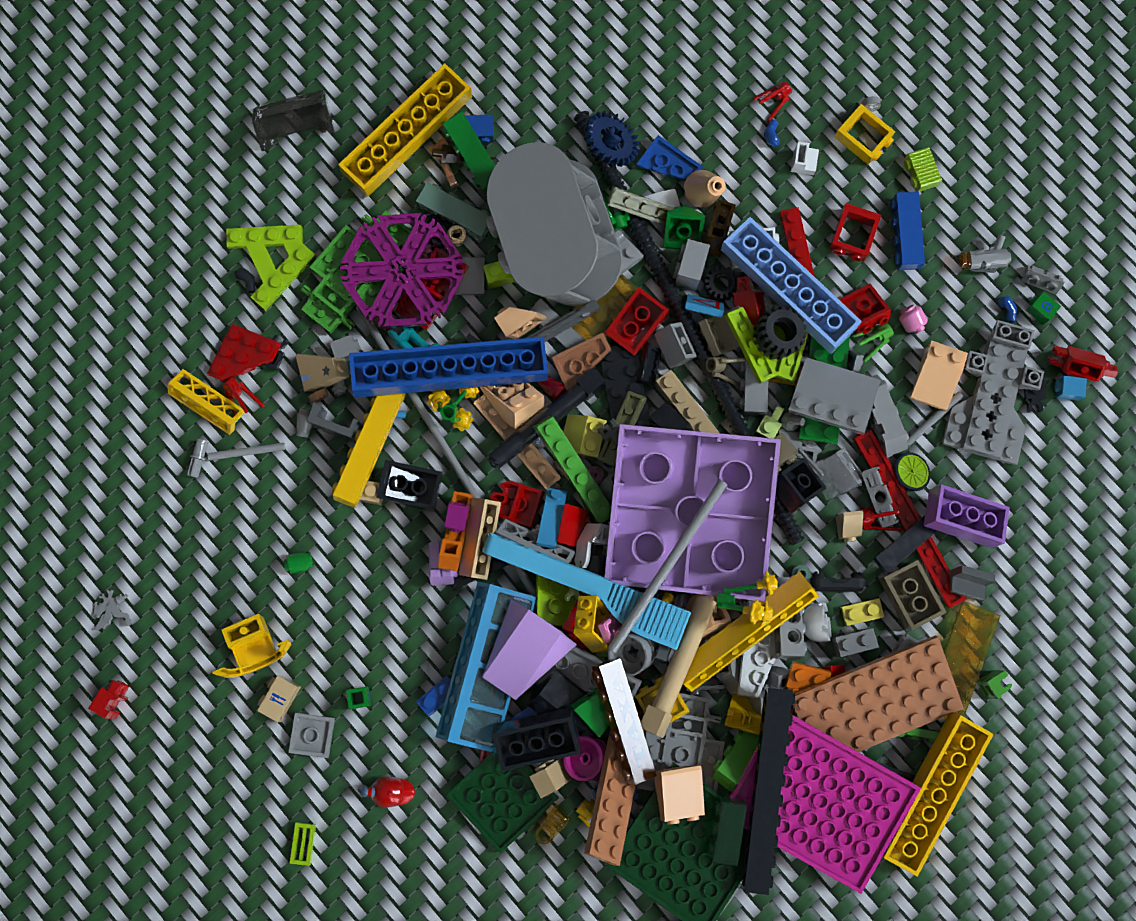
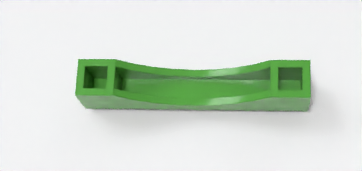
M548 416L533 426L543 444L569 478L594 523L602 524L611 517L612 507L554 417Z

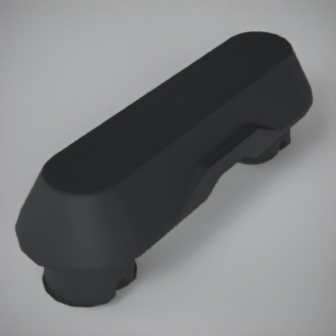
M815 571L812 574L813 579L810 581V584L815 591L860 592L864 589L866 580L861 572L851 573V578L835 579L824 578L823 572L820 571L818 574Z

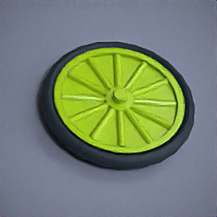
M907 452L900 455L895 462L894 472L896 479L904 488L910 491H920L928 485L931 476L930 468L925 459L920 455Z

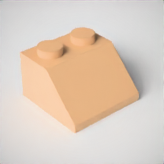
M513 307L502 308L498 311V315L494 317L505 336L512 339H519L547 319L543 314Z

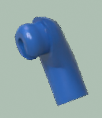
M774 119L770 120L764 132V137L769 145L777 147L780 144V139L775 130L779 123Z
M1000 297L999 305L1007 309L1006 322L1015 323L1017 306L1011 297Z

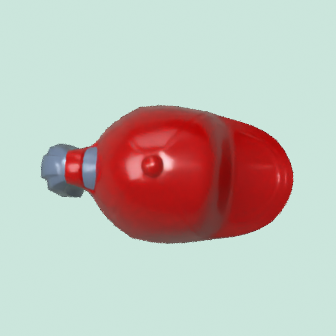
M382 777L376 780L370 787L362 785L358 788L361 797L370 796L377 805L384 808L406 804L415 795V789L409 781L396 777Z

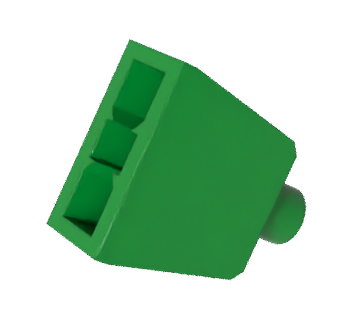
M595 688L570 706L600 737L609 726V723L604 717L605 709L603 703L598 698L599 690Z

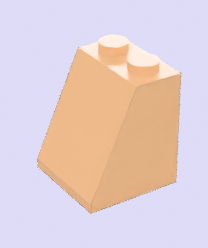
M687 765L655 771L657 776L654 777L661 821H667V824L670 825L680 823L679 819L687 818V821L699 820L700 815H705L701 765Z

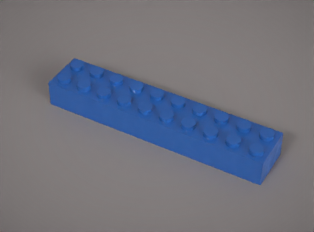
M544 337L349 353L354 398L547 381L548 377Z

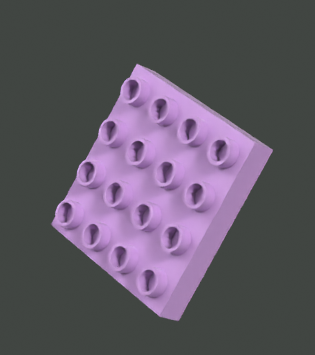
M620 424L605 578L625 586L647 588L720 479L728 485L659 589L718 596V592H724V588H735L761 581L769 566L781 439ZM753 588L734 592L731 595H735V598L765 601L766 590L764 588Z

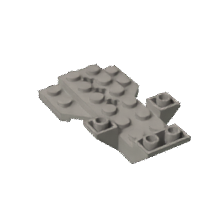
M997 320L987 340L984 354L969 351L965 370L977 378L974 394L950 409L941 445L1012 465L1018 464L1026 427L1014 409L1018 389L1040 390L1044 375L1042 370L1024 367L1027 351L1031 347L1035 330ZM994 396L997 402L993 403V399L990 398ZM990 414L993 420L989 421L986 415ZM984 432H986V435H988V438H987V439H984V436L981 435V434L984 433Z

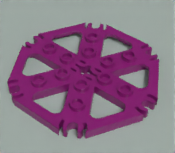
M421 213L377 215L380 223H378L375 217L372 218L374 223L372 227H369L366 222L363 223L366 231L360 226L340 263L341 271L348 272V275L341 276V280L344 281L342 284L366 320L369 314V322L371 323L375 317L380 319L378 322L379 327L382 325L383 328L428 326L424 318H427V321L432 324L433 321L430 318L432 314H436L439 319L441 318L439 310L442 311L443 315L445 314L464 277L462 275L464 270L456 268L457 265H463L462 256L439 222H437L435 227V219H432L429 224L425 223V214L422 217ZM391 224H411L413 226L402 250L399 249L387 231V227ZM432 237H438L449 252L447 258L420 259ZM368 240L373 244L384 261L355 262L354 257L362 242ZM398 264H399L402 268H405V267L407 268V269H406V276H405V274L403 275V273H399V274L397 273V272H399ZM447 278L450 280L451 285L444 299L436 302L421 280ZM384 282L371 306L366 305L356 291V286L359 283ZM403 290L418 310V316L415 318L394 319L392 317V311Z

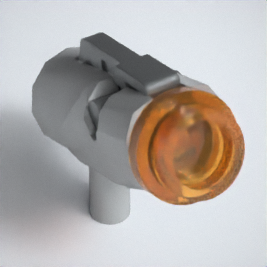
M998 234L995 245L990 247L989 250L982 248L960 253V268L975 272L995 273L997 268L1007 267L1008 263L1011 262V253L1006 248L1001 249L1006 237Z

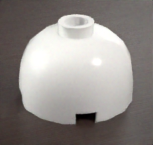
M825 602L808 606L802 615L806 626L805 635L815 642L831 641L830 617H827V614H825L828 611Z

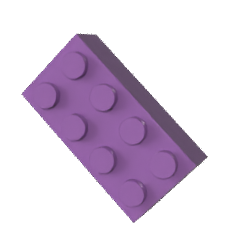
M941 484L929 490L924 526L994 548L1005 544L1010 507Z

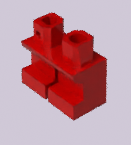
M112 680L107 688L101 687L88 709L105 719H116L120 711L116 710V707L120 701L128 699L124 695L130 686L122 681Z

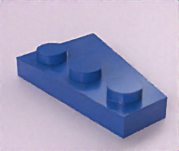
M659 135L636 164V167L682 181H686L692 172L703 169L702 165Z

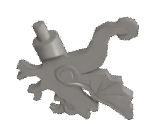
M107 590L108 598L104 594L99 596V598H103L104 602L99 603V605H97L98 602L94 603L95 612L93 616L100 618V621L94 628L95 630L105 629L107 625L111 624L113 616L125 618L124 624L126 626L131 625L130 616L127 613L120 612L118 607L119 604L125 602V599L128 598L127 594H120L113 598L112 594L114 591Z

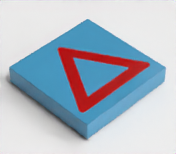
M687 294L685 308L721 318L724 313V302Z

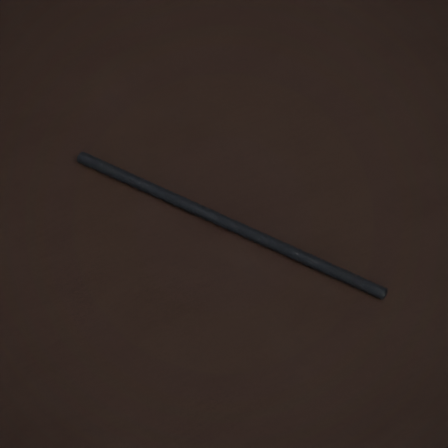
M581 111L575 115L574 121L577 122L576 125L579 127V131L582 132L581 135L586 142L588 138L585 137V126L591 116H589L588 111ZM589 148L594 161L597 162L596 165L602 172V176H605L604 180L607 182V186H610L609 190L611 191L613 186L627 190V186H624V181H621L622 177L619 176V171H616L617 167L612 166L611 163L606 164L604 159L601 161L599 155L595 156V151ZM629 213L630 221H627V225L630 227V231L633 232L632 236L636 237L635 241L638 242V247H641L640 251L646 257L645 261L648 262V267H651L650 271L653 272V277H656L655 281L659 283L658 287L661 288V293H664L663 297L667 298L666 303H669L668 307L672 308L671 312L675 314L676 322L682 323L696 354L695 360H698L697 364L701 365L700 370L704 371L702 374L706 375L705 380L709 381L708 385L712 387L711 391H714L713 395L717 397L716 401H719L718 405L722 407L721 411L725 413L724 417H727L726 421L730 423L729 427L733 429L732 433L739 436L753 437V434H750L751 430L747 428L748 424L744 423L745 418L741 417L743 414L739 413L740 409L736 407L737 403L733 401L734 397H731L732 393L728 391L729 387H726V381L719 377H713L712 372L707 371L706 361L709 357H713V355L709 354L708 347L704 344L705 340L702 339V334H699L700 330L696 328L695 320L691 318L692 314L688 313L689 310L685 308L684 298H681V293H678L679 289L675 287L676 283H673L674 279L670 277L671 273L668 272V267H665L666 263L663 262V257H660L661 253L657 252L658 247H655L656 243L654 241L652 242L653 238L649 236L650 232L647 231V226H644L643 218ZM776 494L774 505L775 518L779 519L778 524L781 523L782 525L780 528L784 529L785 532L783 533L787 535L786 539L790 541L789 545L793 546L803 541L805 536L801 535L802 530L799 531L798 528L800 526L796 525L797 521L793 519L794 515H791Z

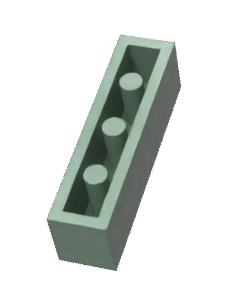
M426 183L416 200L417 207L429 214L438 215L442 221L452 226L459 225L463 227L467 234L483 241L489 231L486 218L491 216V214L486 210L482 209L480 211L474 208L475 206L469 201L463 202L459 200V197L452 192L446 193L442 191V188L437 184L433 183L431 185Z

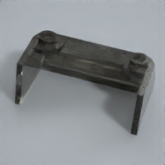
M324 90L259 105L253 109L252 124L262 152L265 151V145L267 147L274 146L280 140V137L313 128L321 131V133L331 131V134L335 133L333 119Z

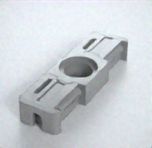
M879 467L863 471L862 477L876 513L894 511L891 505L893 501L887 485H883L877 470ZM881 491L886 495L884 502L876 500L875 495L877 492ZM895 514L878 518L882 527L899 522V519L896 520Z

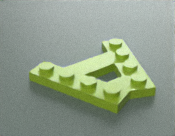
M302 225L226 229L227 248H247L263 284L253 293L251 299L265 311L317 257L303 244ZM284 246L289 257L276 269L266 247Z
M738 308L725 315L758 384L773 377L791 384L795 382L807 336L804 338L805 342L801 345V348L788 357L769 359L768 356L763 355L764 351L760 352L758 350V344L755 345L754 343L756 340L753 337V332H755L753 329L754 325L750 322L744 308ZM774 325L775 335L780 340L785 341L784 331L779 326Z

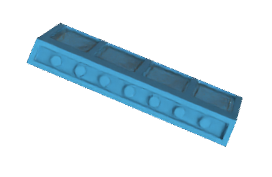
M477 582L436 732V738L496 753L492 738L494 724L504 722L511 697L482 676L511 599L533 612L537 597L492 584Z

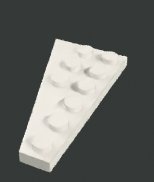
M747 600V606L752 605L755 600ZM793 617L788 619L789 622H793ZM774 631L741 655L737 695L751 698L759 697L767 680L768 673L776 660Z

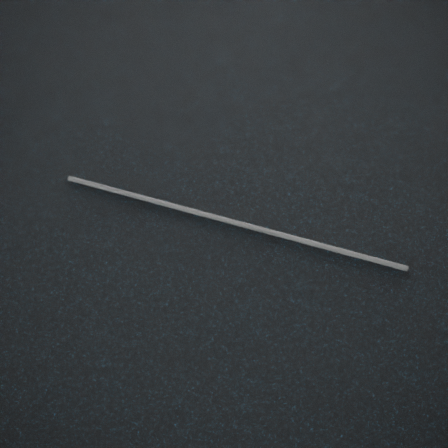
M356 306L358 313L380 349L390 350L373 321L372 323L369 322V315L366 320L358 306ZM408 393L467 492L473 494V498H480L417 393ZM512 565L529 594L536 597V589L524 569Z

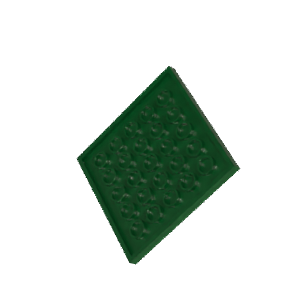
M674 762L669 766V768L680 767ZM703 784L705 815H700L699 820L687 821V818L679 819L680 823L670 825L667 824V821H661L655 787L626 831L620 866L604 864L681 921H716L742 881L748 830L720 814L727 800L705 784Z

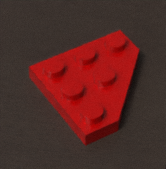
M231 324L207 375L222 382H226L239 374L244 375L255 370V367L273 362L281 344Z

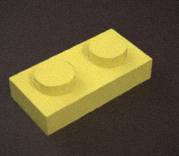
M880 598L840 607L845 626L884 617Z

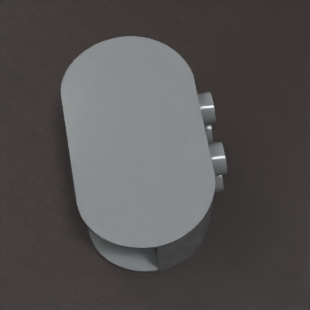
M535 142L524 144L504 155L493 169L488 182L487 202L492 215L486 218L490 233L494 238L500 239L503 251L498 253V259L504 272L507 274L511 273L515 281L525 290L564 305L583 306L593 300L597 301L602 298L617 282L622 270L623 259L605 202L593 172L585 165L569 160L563 151L547 143Z

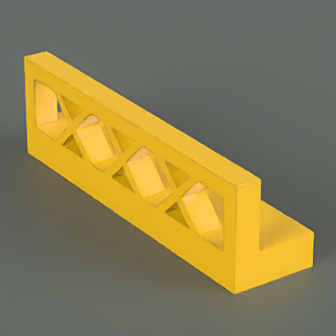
M184 369L168 383V394L229 435L235 430V423L245 413L240 406ZM184 376L190 380V384L182 385L178 381ZM194 389H203L206 391V395H197ZM210 399L220 400L221 405H212ZM233 409L238 413L232 418L226 414L225 410Z

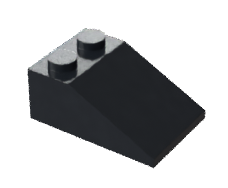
M385 460L376 498L435 512L443 472Z

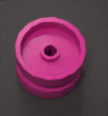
M580 736L582 743L581 754L564 757L565 768L569 775L578 781L600 780L608 741L602 737Z

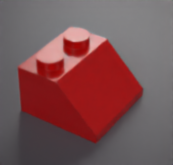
M564 504L557 540L558 544L566 548L576 549L577 541L584 527L589 524L590 516L587 515V510Z

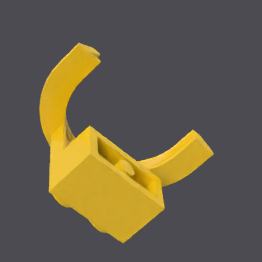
M256 614L221 629L227 646L233 651L239 668L226 669L223 667L212 673L220 677L234 678L255 672L281 659L290 648L291 642L287 639L276 644L279 647L276 651L264 617Z

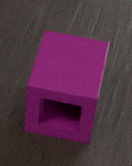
M450 501L444 527H448V530L459 533L460 530L464 531L470 505Z

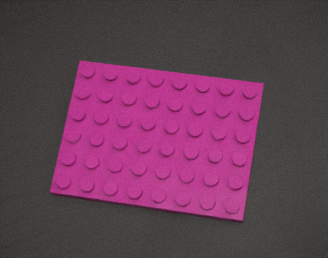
M793 715L792 726L788 728L790 745L786 746L788 764L786 767L784 766L783 770L786 781L785 786L781 787L783 805L779 807L778 815L781 816L780 827L776 829V835H778L777 847L862 894L921 788ZM757 748L745 767L739 783L732 790L720 812L722 816L747 830Z

